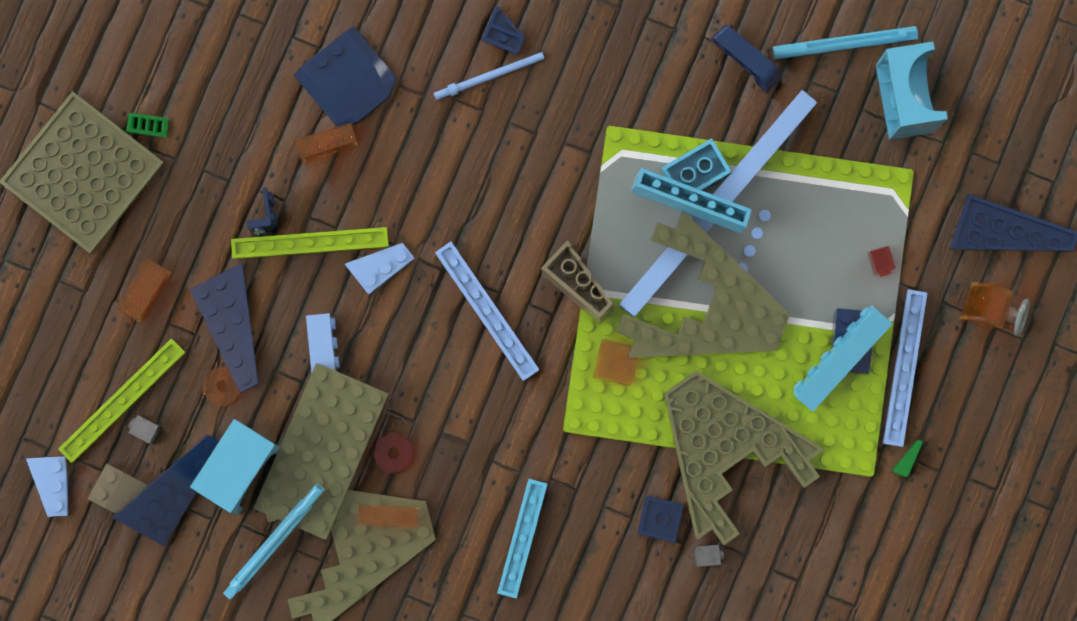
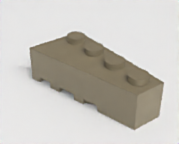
M567 240L541 268L542 275L596 322L601 324L613 311V303Z

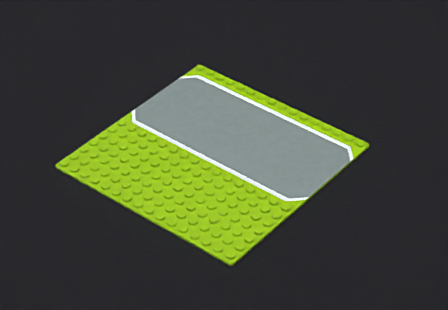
M608 126L605 136L587 269H589L596 282L599 283L613 303V311L599 324L584 310L580 309L563 430L567 433L675 448L664 393L693 372L698 371L822 447L823 451L809 460L814 469L873 476L911 197L913 170L777 150L733 201V203L752 209L746 228L741 233L714 224L707 232L738 264L745 263L748 266L747 273L790 313L777 350L630 358L627 356L634 339L618 334L616 330L622 314L629 317L632 316L624 311L619 304L668 248L650 241L656 223L659 222L676 228L682 211L631 193L636 174L643 168L664 176L661 172L663 166L708 140ZM714 141L731 171L738 166L754 147ZM727 177L703 191L713 195ZM762 210H768L771 214L770 219L766 222L759 219V213ZM687 214L691 219L694 217L693 215ZM756 227L761 228L763 231V236L760 239H754L751 235L752 230ZM748 245H752L756 250L752 257H747L744 254V248ZM687 255L634 319L674 334H678L684 316L703 323L716 288L714 285L698 280L705 261ZM873 305L892 322V325L873 345L869 375L847 373L812 412L794 396V386L808 376L807 372L814 365H818L821 361V356L826 351L831 350L834 312L837 308L863 311L866 307ZM754 452L744 457L745 459L759 460ZM781 456L773 461V463L786 464Z

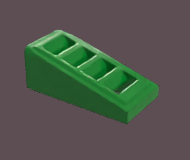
M129 113L126 131L128 134L167 138L169 118ZM135 119L138 120L137 129H134ZM143 120L146 121L145 130H142ZM151 121H154L153 131H150ZM159 122H162L161 132H158Z
M917 440L914 442L891 472L903 478L908 477L923 441Z

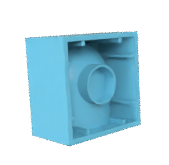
M933 42L886 49L876 64L889 140L935 133L948 119L946 111H933L929 96L927 59L935 49Z
M234 419L190 488L229 513L240 515L244 509L240 506V502L248 487L272 454L277 455L280 447Z

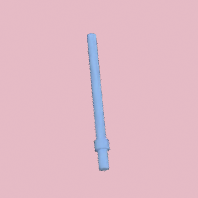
M540 52L456 85L455 83L447 85L448 88L434 92L435 99L438 100L448 95H457L459 91L544 60L543 53Z

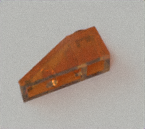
M359 505L358 525L417 528L418 508Z

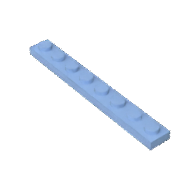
M452 242L436 251L435 254L520 378L525 381L538 372V367Z
M907 290L883 444L903 447L927 299L926 292Z

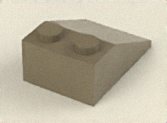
M106 464L88 499L117 513L128 502L138 496L148 484L112 465Z

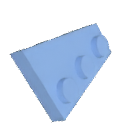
M400 243L345 263V266L370 295L415 258L405 245Z

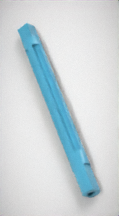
M916 26L773 46V55L775 59L914 40L918 39V30Z
M316 484L305 498L297 503L232 579L229 587L223 592L227 598L232 599L237 592H240L311 510L314 502L325 491L321 485Z

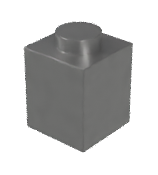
M137 415L136 418L131 420L128 426L130 429L128 433L149 444H153L161 427Z
M719 545L694 547L696 567L721 565V560H724L723 548L719 549Z

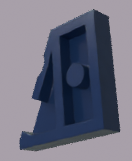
M496 6L483 35L482 42L518 56L525 36L504 15L501 9Z

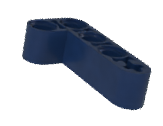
M727 24L711 37L720 49L754 77L756 84L763 91L768 92L781 79L778 68Z

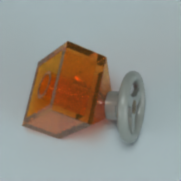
M972 282L960 319L979 327L1002 329L1006 322H1011L1015 324L1014 335L1019 336L1026 323L1030 301L1029 299H1024L1018 309L1012 307L1013 291L997 284Z

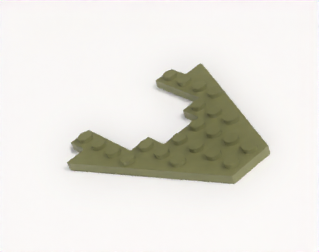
M685 212L681 213L676 228L657 222L650 241L705 261L698 280L714 285L716 288L703 323L684 316L678 334L622 314L616 333L634 339L627 357L641 358L776 351L790 313Z

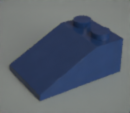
M836 309L833 316L831 349L834 347L833 344L840 336L843 337L847 333L848 326L861 317V310ZM873 346L848 373L869 375Z

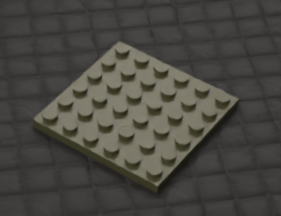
M72 91L3 176L0 183L92 254L163 166L164 162Z

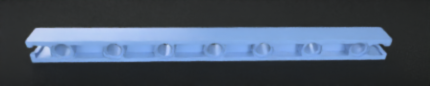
M802 90L713 195L733 202L817 102ZM695 216L692 218L706 233L714 225V223ZM668 247L622 300L619 306L634 318L688 254Z

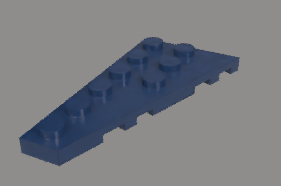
M968 194L949 249L1072 252L1077 241V232Z
M241 263L191 288L190 291L242 394L258 386L259 381L252 339L244 266Z
M206 434L185 455L175 461L169 469L159 475L138 496L128 502L122 510L112 517L158 544L165 546L197 492L190 488V486L214 451L219 440Z

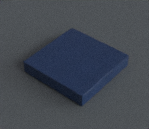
M645 496L637 534L676 543L684 504Z

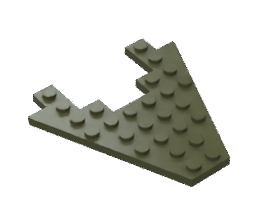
M698 371L693 372L664 393L696 540L710 530H713L720 542L725 545L740 534L717 501L733 490L722 473L751 452H754L764 467L781 456L803 488L820 477L809 460L823 451L822 447Z
M348 490L331 529L340 565L321 570L325 590L287 599L292 619L312 614L313 621L334 620L434 542L436 538L426 501ZM266 514L268 523L279 520Z

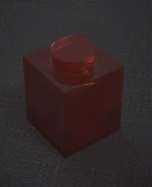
M889 246L867 253L874 276L880 274V277L892 274L891 271L896 267Z

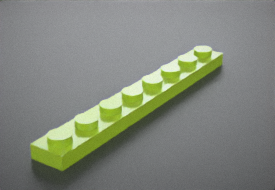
M387 227L231 239L232 259L389 247Z
M171 338L58 450L71 463H74L186 352Z

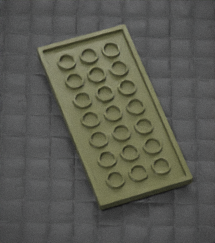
M316 363L253 509L283 521L297 503L304 499L316 484H319L325 491L314 502L311 510L296 527L327 540L389 394Z

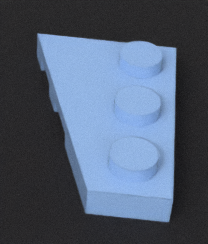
M27 458V463L47 517L69 516L67 458Z

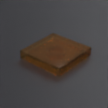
M601 339L593 378L631 386L638 359L627 357L631 345Z

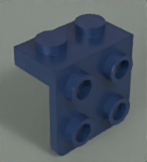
M267 187L262 188L266 218L247 221L251 234H255V236H265L267 232L275 231V226L278 225L277 215L272 211V207L275 206L274 195H272V191L269 192Z

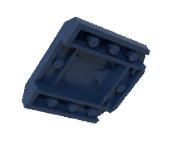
M354 26L342 33L301 66L294 74L295 78L337 128L343 125L359 123L389 98L394 83L397 80L396 76Z

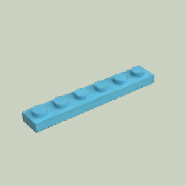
M528 479L498 594L517 598L547 483Z

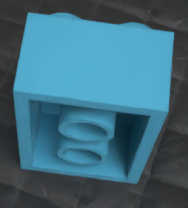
M712 138L661 168L664 177L702 191L727 177L732 172Z

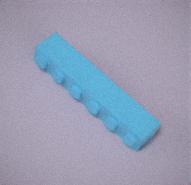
M643 168L636 174L631 193L741 233L746 228L752 209Z
M873 305L866 307L860 313L861 317L848 326L847 333L843 337H838L833 344L834 347L821 356V361L818 365L812 366L807 372L808 376L794 386V396L812 412L892 325V322Z

